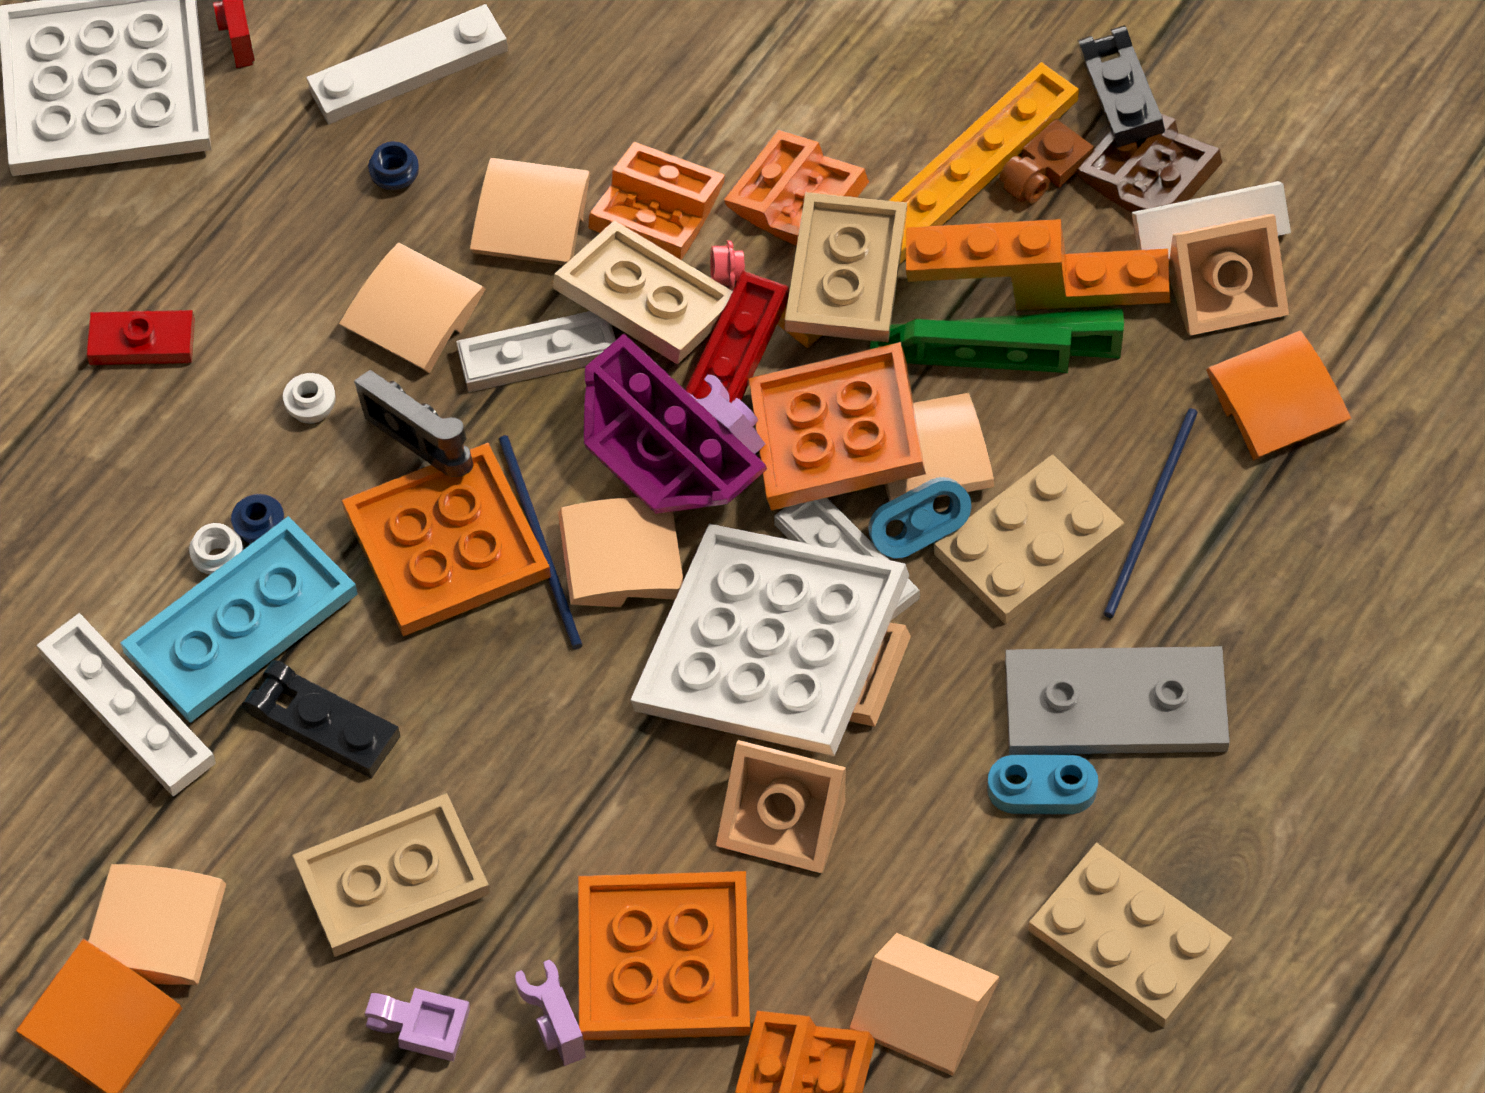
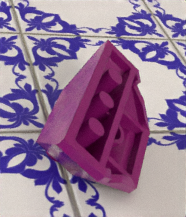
M625 334L621 335L585 366V448L655 514L728 504L767 470L765 463Z

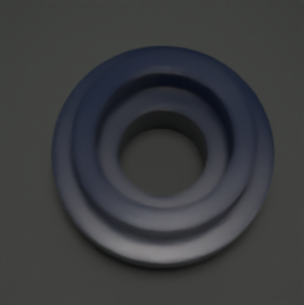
M395 141L386 142L377 147L368 164L372 181L377 186L387 190H399L409 186L414 182L419 173V163L415 153L405 144ZM393 167H399V169L396 170H388Z
M254 494L243 498L236 504L231 514L233 530L242 540L249 544H252L285 519L281 504L275 498L265 494ZM256 514H266L260 520L254 521L249 519Z

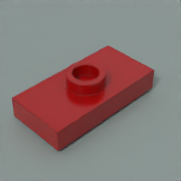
M243 0L213 2L218 30L229 31L236 68L253 65L255 58Z
M193 310L90 312L87 345L89 365L192 363L195 328Z

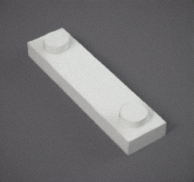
M484 4L306 77L308 88L329 125L508 51L507 39L489 8Z
M80 613L37 644L41 657L172 796H175L216 764L213 753Z

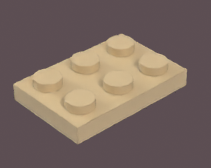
M805 192L785 316L786 332L879 342L889 341L907 217V203Z
M615 220L555 273L553 289L676 364H679L715 329L732 294L730 289Z
M1052 454L970 516L961 528L936 542L934 555L1006 625L1122 535L1124 522Z
M447 793L292 855L334 957L490 894L489 884Z
M1097 842L1029 921L1028 931L1163 1028L1166 1027L1229 950L1232 942V937Z

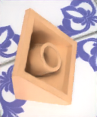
M1274 214L1173 234L1169 258L1170 284L1187 333L1190 336L1289 315Z
M738 740L735 747L716 846L823 873L845 805L846 767Z
M896 933L872 960L850 1030L868 1031L874 1038L875 1043L954 1076L999 982V976Z

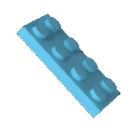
M288 516L120 643L124 654L191 723L358 595L356 584Z

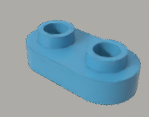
M938 477L931 479L879 507L869 521L868 531L870 539L875 547L888 557L903 558L958 530L966 523L971 512L969 494L957 481L951 478ZM939 495H948L950 497L949 507L942 512L935 511L933 509L934 499ZM892 520H901L904 525L902 532L894 537L888 536L886 534L888 523Z
M1008 755L1000 758L992 765L988 774L987 792L991 802L998 809L1006 813L1076 814L1086 810L1094 802L1097 795L1098 775L1094 766L1089 761L1075 755ZM1016 774L1022 776L1025 781L1021 784H1012L1006 778ZM1065 775H1074L1080 781L1077 784L1070 785L1061 778Z

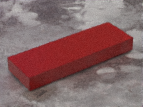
M742 270L686 388L688 393L696 399L707 397L712 389L704 378L707 375H713L720 380L728 391L730 403L736 398L742 400L749 386V378L753 377L788 303L789 286Z

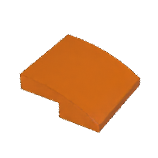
M778 130L724 201L729 209L750 223L797 246L805 192L858 198L869 183L864 168L824 156L819 142Z
M633 142L613 168L611 186L590 212L588 229L601 233L615 220L682 260L707 219L724 184L725 175Z
M1301 330L1206 369L1226 416H1234L1253 461L1337 427L1352 419L1326 367Z
M83 938L17 1028L16 1032L22 1039L65 1065L73 1075L100 1092L123 1093L183 1008L146 979Z
M757 1011L735 1093H863L875 1040L868 1031L816 1026L810 1016Z

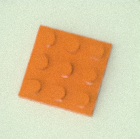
M901 342L749 378L753 410L758 419L756 430L765 442V445L760 449V457L767 467L763 477L766 498L771 511L926 474L906 360Z
M489 443L470 449L474 466L468 474L462 477H449L434 466L429 465L342 500L344 512L403 636L551 577L550 566Z
M746 871L578 876L579 1028L583 1035V1040L750 1036Z

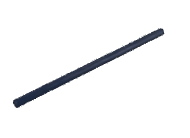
M1189 408L1103 613L1108 618H1113L1198 414L1195 409Z
M507 435L501 436L498 440L527 522L550 566L551 577L548 578L572 649H579L583 645L512 445Z

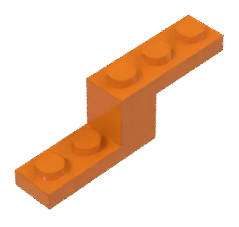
M1061 219L906 228V275L908 282L1011 277L1016 311L1170 303L1168 249L1065 254Z

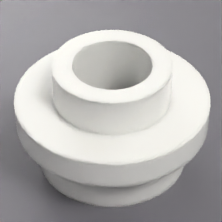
M315 373L301 374L293 378L286 385L283 392V401L287 412L298 421L308 424L317 423L325 419L333 409L336 400L332 383L326 377ZM307 393H317L312 398L301 397Z
M211 523L201 527L194 535L189 547L190 557L194 566L199 571L209 575L243 551L240 536L233 529L220 523ZM213 549H225L221 554L208 555Z

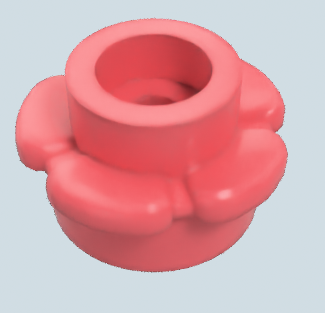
M727 240L726 246H711L710 276L711 279L733 290L735 281H738L742 270L745 271L743 250L734 251L732 241Z

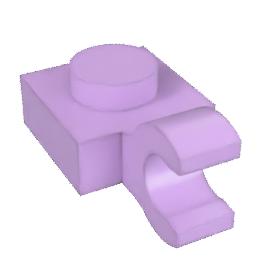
M707 375L704 380L712 389L710 394L703 399H696L693 395L691 396L750 451L756 454L765 445V442L753 427L758 422L757 417L738 398L730 403L729 393L716 376Z
M551 960L543 962L547 978L544 984L540 986L530 985L521 970L516 972V985L520 997L525 1002L542 1008L544 1016L536 1019L541 1038L548 1051L554 1048L558 1049L564 1066L586 1058L583 1035L563 988L560 987L558 970Z
M417 988L414 989L410 1003L399 1001L386 995L371 993L365 1011V1016L369 1017L366 1027L384 1033L400 1031L398 1038L399 1048L454 1062L469 1015L470 1006L468 1001Z

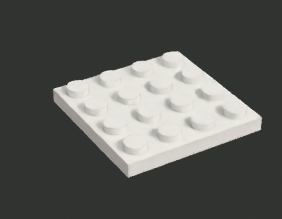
M40 0L0 6V47L8 163L12 176L211 150L197 0Z
M709 524L632 695L631 703L635 711L835 756L909 578L906 564Z

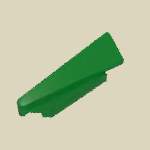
M1107 308L959 320L914 319L905 324H892L889 341H871L870 349L901 342L906 364L1068 373L1070 356L1120 359L1124 317L1122 309Z

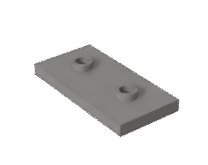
M1222 646L1005 650L1009 755L1228 752L1229 730Z

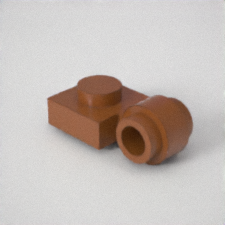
M1055 119L1023 147L1022 158L1014 156L1006 163L999 179L1004 183V190L1020 202L1027 200L1030 203H1035L1044 195L1050 181L1060 188L1077 172V168L1092 153L1094 146Z

